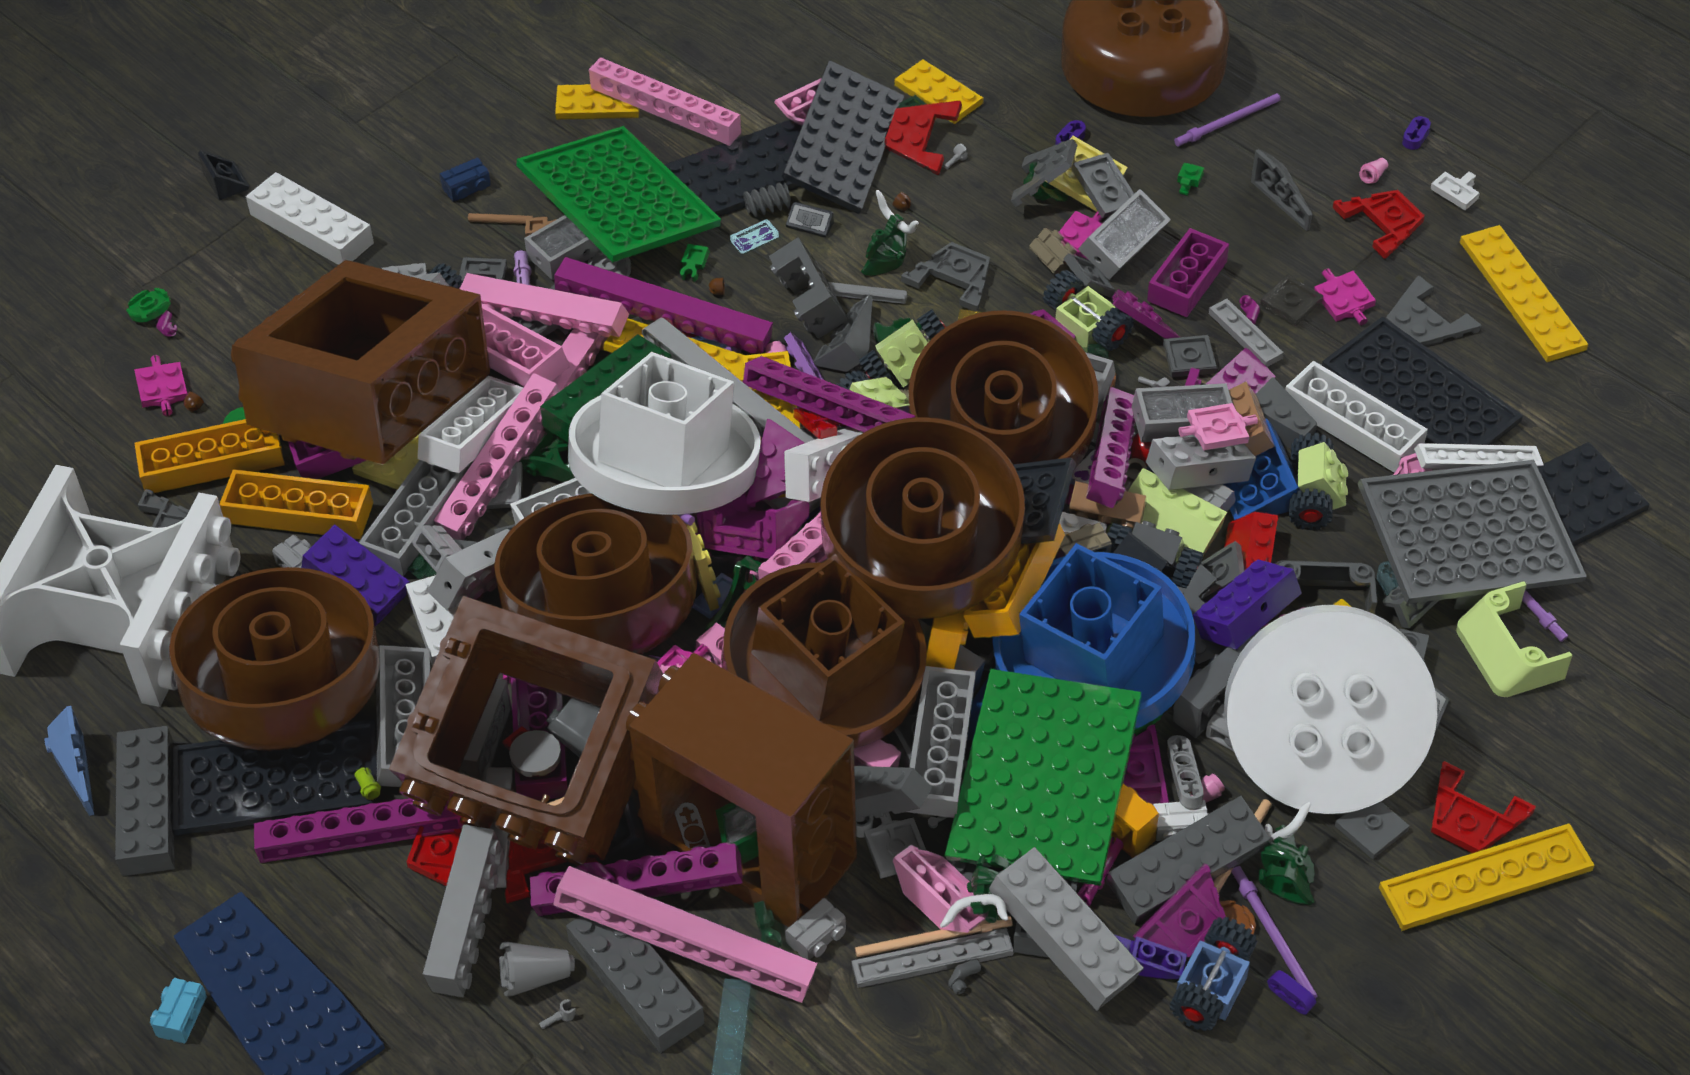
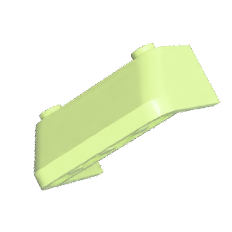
M1524 581L1487 593L1459 619L1456 628L1458 636L1490 688L1496 695L1501 697H1510L1564 680L1572 658L1570 652L1547 659L1544 652L1537 647L1530 646L1520 649L1502 622L1499 615L1520 609L1526 589Z

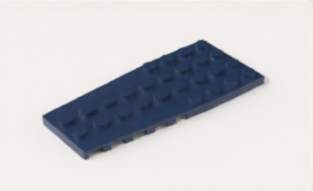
M242 892L237 893L174 935L177 945L182 949L186 959L192 965L200 981L203 982L209 995L219 1007L223 1017L231 1026L246 1053L263 1075H348L385 1049L383 1042L341 991Z

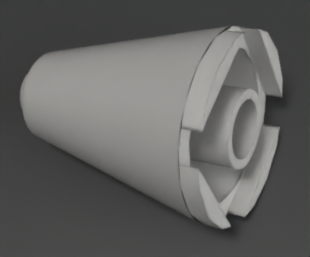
M504 942L500 945V950L505 949V956L499 957L502 987H508V990L504 992V995L507 997L570 976V971L575 969L574 957L569 955L567 950Z

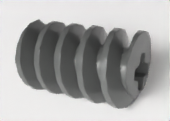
M777 183L776 189L773 185H769L767 190L761 187L759 193L756 189H753L751 195L747 191L743 193L748 214L752 212L755 217L758 215V210L763 215H766V208H769L771 213H774V206H777L782 211V204L784 203L788 209L790 208L791 199L786 183H784V187L781 183Z

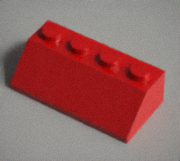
M1252 512L1228 523L1224 547L1234 541L1241 545L1245 570L1258 559L1271 563L1278 515Z

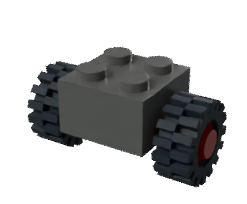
M1144 520L1142 524L1135 523L1133 532L1131 528L1116 523L1112 524L1107 534L1112 543L1111 553L1116 550L1130 532L1168 561L1164 569L1174 572L1172 582L1176 586L1185 589L1188 587L1198 566L1202 563L1204 553L1184 547L1183 538L1179 536V532L1166 528L1165 531L1156 528V524Z

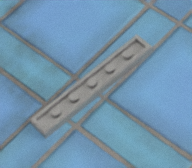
M1007 928L853 960L852 968L857 987L862 988L956 968V966L974 959L984 962L1012 956L1013 947Z

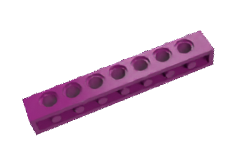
M763 356L745 363L743 383L748 387L862 432L890 421L915 418V415Z
M1110 387L1102 405L1086 499L1111 508L1114 507L1117 500H1122L1125 492L1124 485L1127 480L1128 460L1131 455L1130 448L1135 430L1133 428L1135 419L1131 408L1134 395Z
M395 799L389 802L370 803L365 806L346 807L340 810L254 823V849L260 863L413 839L416 837L420 825L424 827L422 833L424 837L454 832V829H460L464 824L460 822L461 816L447 810L448 806H445L442 816H436L413 806V799Z
M720 843L716 847H695L691 851H671L661 856L646 855L637 860H618L613 864H601L615 878L614 884L650 898L743 883L741 854L735 843ZM718 862L715 867L708 868L710 864ZM692 866L689 871L683 872L686 867ZM567 869L564 872H544L539 874V876L530 877L531 907L538 916L568 912L553 905L557 887ZM666 870L664 875L657 876L661 871ZM640 875L637 880L631 881L634 876Z

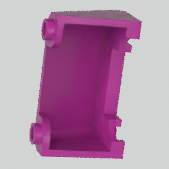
M745 492L740 497L723 506L697 512L698 534L701 535L704 546L707 549L770 558L795 535L809 516V502L793 499L786 507L763 512L751 510V507L746 504L748 494Z

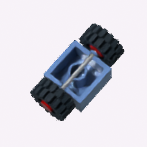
M1218 917L1217 920L1215 919L1204 938L1205 941H1199L1177 984V991L1170 1002V1010L1173 1011L1172 1014L1174 1016H1179V1021L1187 1022V1026L1193 1025L1194 1029L1199 1030L1201 1027L1203 1031H1207V1029H1213L1219 1018L1224 1021L1226 1020L1247 979L1250 964L1248 960L1257 944L1256 935L1251 934L1252 930L1250 928L1245 929V924L1242 922L1239 925L1237 920L1232 919L1230 921L1228 917L1223 919Z

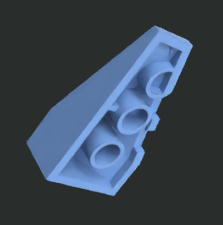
M71 705L67 706L47 727L48 737L45 738V746L48 753H53L58 766L87 813L91 816L95 814L84 735Z

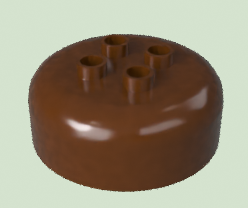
M1072 0L1067 8L1062 29L1061 66L1069 84L1078 94L1089 102L1115 113L1153 117L1188 110L1205 101L1222 82L1226 69L1229 45L1227 15L1218 0Z
M1006 310L988 311L967 316L950 324L937 333L924 347L915 362L910 377L909 413L915 415V418L944 419L967 426L996 444L1012 464L1072 457L1076 463L1075 470L1084 458L1093 439L1098 409V383L1092 363L1085 351L1071 335L1059 326L1028 313Z
M922 417L899 419L878 425L862 433L847 444L832 462L826 474L821 492V535L825 554L828 559L836 554L840 561L854 575L863 580L900 617L929 619L965 611L989 597L1003 583L1015 563L1021 545L1025 511L1023 487L1013 464L1004 452L990 439L967 426L944 419Z
M592 493L565 498L529 514L507 533L495 557V575L502 609L639 655L654 649L670 638L686 620L695 602L697 589L695 560L691 535L684 521L677 514H652L626 509L609 503Z
M295 567L270 568L246 573L222 582L201 595L184 611L173 629L169 645L170 660L179 696L190 718L210 736L227 744L245 749L282 750L295 748L315 742L334 733L354 718L367 703L375 689L379 676V648L373 615L366 599L356 588L343 579L313 569Z

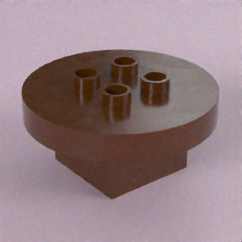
M836 554L823 563H802L776 570L751 585L740 596L729 614L721 652V667L853 739L854 749L883 738L899 726L908 716L918 698L927 660L926 642L919 620L917 618L898 616L863 580L854 575L840 561Z

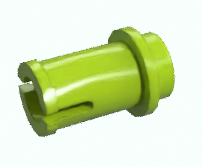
M363 767L355 772V778L361 787V795L368 800L376 799L380 795V784L375 782L369 768L366 767L365 769Z

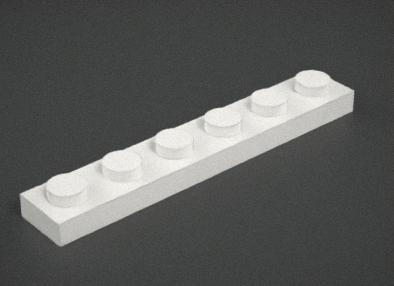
M1419 443L1414 448L1422 469H1453L1534 460L1537 467L1544 466L1536 446Z

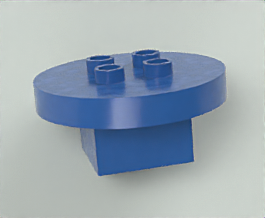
M1077 543L1066 556L1053 560L1042 586L1019 614L1021 626L1019 635L993 636L996 670L1141 692L1142 698L1135 729L1159 717L1180 697L1191 677L1196 655L1195 625L1192 612L1182 592L1166 575L1138 559L1115 553L1093 552Z

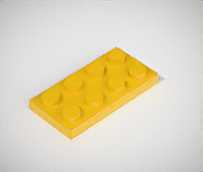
M923 59L894 79L896 87L924 105L961 101L962 108L958 120H949L953 124H956L983 104L982 96Z
M590 84L557 85L556 120L639 118V108L591 89Z

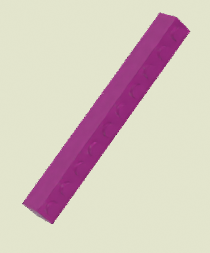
M565 257L554 275L555 290L620 302L629 314L653 322L659 318H664L676 329L749 353L763 354L772 338L773 322Z

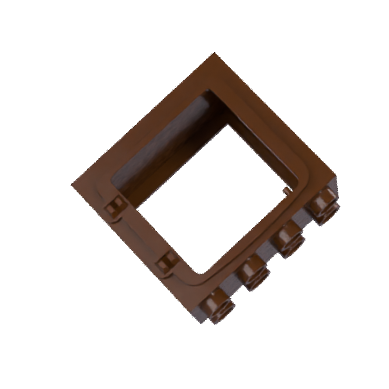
M344 260L330 272L324 274L318 281L299 295H296L273 315L268 316L245 336L237 339L232 345L231 360L236 366L240 387L238 397L239 401L243 404L247 425L280 434L285 441L296 443L300 440L338 451L340 456L346 459L355 460L358 457L382 465L490 374L480 294L349 260Z
M462 596L447 634L440 642L439 653L415 709L408 717V725L389 767V770L403 782L399 793L413 799L412 805L436 816H442L445 806H448L447 810L461 816L460 822L464 825L490 829L492 823L495 822V826L498 829L509 833L507 839L529 849L536 850L540 839L545 840V845L556 850V857L574 865H584L588 856L604 861L636 780L635 765L630 759L632 749L630 731L626 729V721L636 704L639 702L649 704L656 696L660 679L663 676L662 670L654 659ZM499 674L600 707L564 799L558 805L547 804L550 796L545 794L542 800L538 801L458 773Z
M694 652L680 668L672 665L665 671L658 685V693L649 704L639 702L631 710L626 721V729L630 731L632 749L630 759L635 765L636 780L634 788L639 794L640 809L638 817L643 823L646 845L664 855L671 851H691L697 845H706L705 840H702L699 843L689 844V848L685 845L675 811L681 804L691 803L698 809L710 847H716L722 843L715 810L732 802L756 816L759 856L742 864L743 883L721 886L720 888L787 927L793 925L819 901L826 898L857 858L853 739ZM684 807L683 812L679 813L680 816H685L687 823H682L683 827L689 824H698L697 819L694 821L691 819V814L694 813V810H688L687 807ZM696 825L689 826L684 831V837L689 842H698L704 836L703 829ZM718 862L710 864L708 868L715 867Z

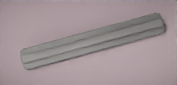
M828 282L835 296L864 299L870 295L872 300L902 304L906 303L907 291Z

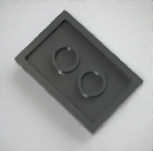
M1109 153L1074 162L1071 166L1073 173L1102 218L1113 215L1134 195V192Z

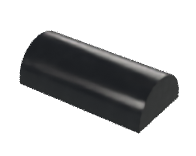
M632 792L605 860H599V863L603 865L613 864L618 860H637L646 850V843Z

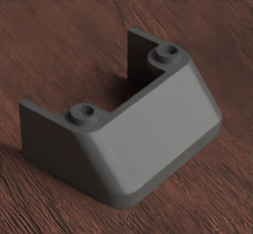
M1280 560L1274 563L1294 569L1300 586L1363 587L1366 611L1375 614L1377 605L1375 573L1369 565L1358 562ZM1280 612L1273 617L1274 621L1278 619Z

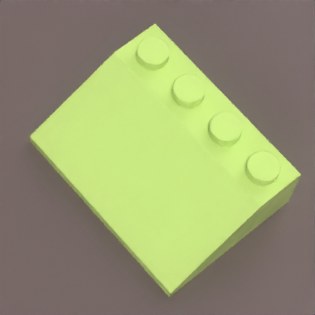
M1144 468L1128 491L1146 495L1147 503L1143 516L1144 521L1156 524V528L1162 531L1169 528L1179 532V536L1183 538L1184 547L1204 554L1220 531L1227 514L1226 511L1184 489L1168 490L1156 474ZM1111 523V525L1108 526V528L1106 529V533L1109 532L1110 527H1112L1113 523Z

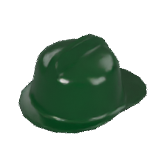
M1032 162L1029 165L1030 173L1024 179V185L1032 181L1037 162ZM1047 182L1040 184L1038 192L1032 195L1039 200H1046L1051 197L1057 201L1064 202L1068 199L1066 193Z

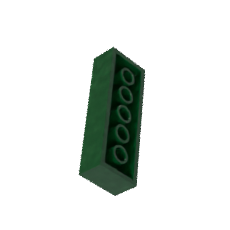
M637 334L540 406L542 426L569 443V429L572 419L585 404L600 396L602 392L649 353L653 352L670 359L671 354Z

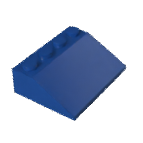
M1268 419L1265 420L1275 447L1255 456L1256 460L1249 481L1223 484L1233 490L1235 494V503L1230 508L1234 520L1252 512L1273 515L1289 512L1290 498L1300 490L1295 470L1277 431Z

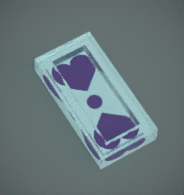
M766 219L730 235V241L743 254L778 238L779 234L770 221Z

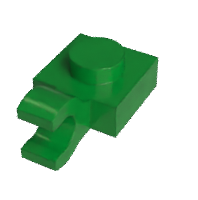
M1188 163L1183 164L1177 182L1181 185L1179 193L1188 195L1191 186L1198 187L1204 174V167Z

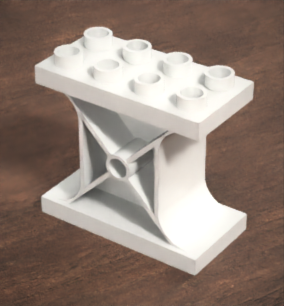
M55 465L0 562V674L15 677L28 652L48 641L59 640L123 653L141 703L160 707L168 690L178 689L169 654L170 638L177 621L196 599L211 588L221 584L226 575L234 576L239 567L240 551L232 546L230 540L231 521L229 518L223 517L217 496L198 493L190 511L183 520L163 528L147 527L91 516L74 468Z

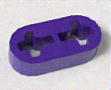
M1418 116L1411 121L1403 136L1402 144L1405 148L1416 150L1421 147L1430 130L1431 122L1428 118Z
M1079 120L1070 121L1057 134L1055 145L1070 140L1072 135L1082 140L1086 132L1085 123Z
M1278 970L1268 979L1267 984L1272 992L1299 1013L1307 1014L1316 1005V999L1312 993L1285 972Z

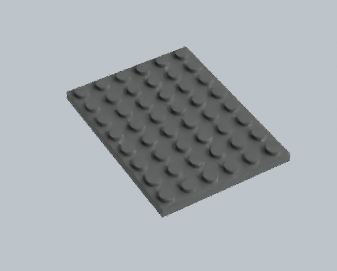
M1534 460L1363 478L1358 483L1406 604L1483 595L1523 581L1526 583V589L1580 583L1584 582L1587 577Z

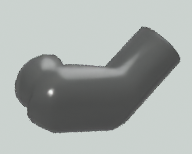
M974 959L956 966L948 981L950 990H953L955 994H962L965 991L967 985L963 981L967 976L980 972L981 965L978 960Z

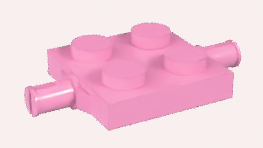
M1233 403L1188 410L1187 418L1191 426L1179 427L1178 431L1180 437L1194 435L1204 451L1248 443L1249 435L1245 426L1256 425L1258 419L1255 414L1245 417L1241 416L1236 411Z

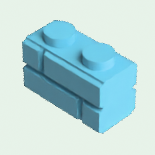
M174 978L170 986L163 989L161 995L162 1003L159 1010H154L150 1019V1024L158 1038L172 1039L184 1044L187 1042L207 997L203 985Z

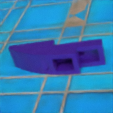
M1114 935L1142 965L1143 969L1139 976L1180 979L1185 966L1186 953L1137 936L1132 941Z

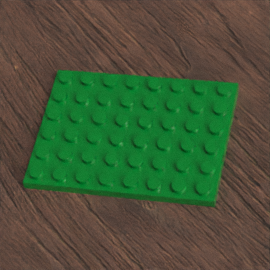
M624 126L518 158L516 161V166L612 262L719 227L721 224V218Z
M991 669L961 787L957 814L954 816L947 844L946 859L976 864L980 856H984L983 866L1004 869L990 863L993 854H997L1013 864L1035 847L1064 880L1101 886L1141 703V692Z

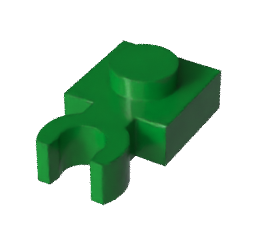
M687 245L681 261L683 265L680 271L682 280H685L687 274H692V281H697V269L704 270L710 253L708 247Z

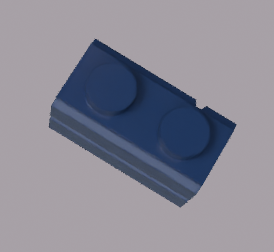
M478 157L440 173L442 188L452 202L491 186L489 172Z

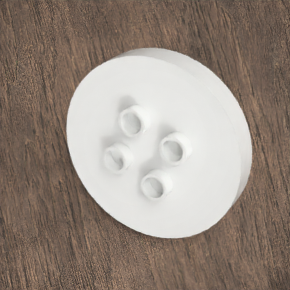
M651 352L602 392L600 396L589 401L575 414L569 429L568 462L573 475L583 487L597 497L614 505L652 514L676 515L697 513L723 506L740 497L750 488L754 482L759 462L760 434L753 420L732 403L733 381Z
M1319 605L1296 610L1276 619L1259 631L1248 642L1238 656L1230 673L1225 691L1224 714L1227 732L1237 759L1256 785L1274 799L1299 810L1304 804L1310 802L1311 806L1308 812L1337 814L1367 808L1386 799L1399 790L1415 774L1424 761L1433 741L1437 722V699L1432 677L1426 664L1412 643L1395 626L1381 617L1362 609L1341 605Z

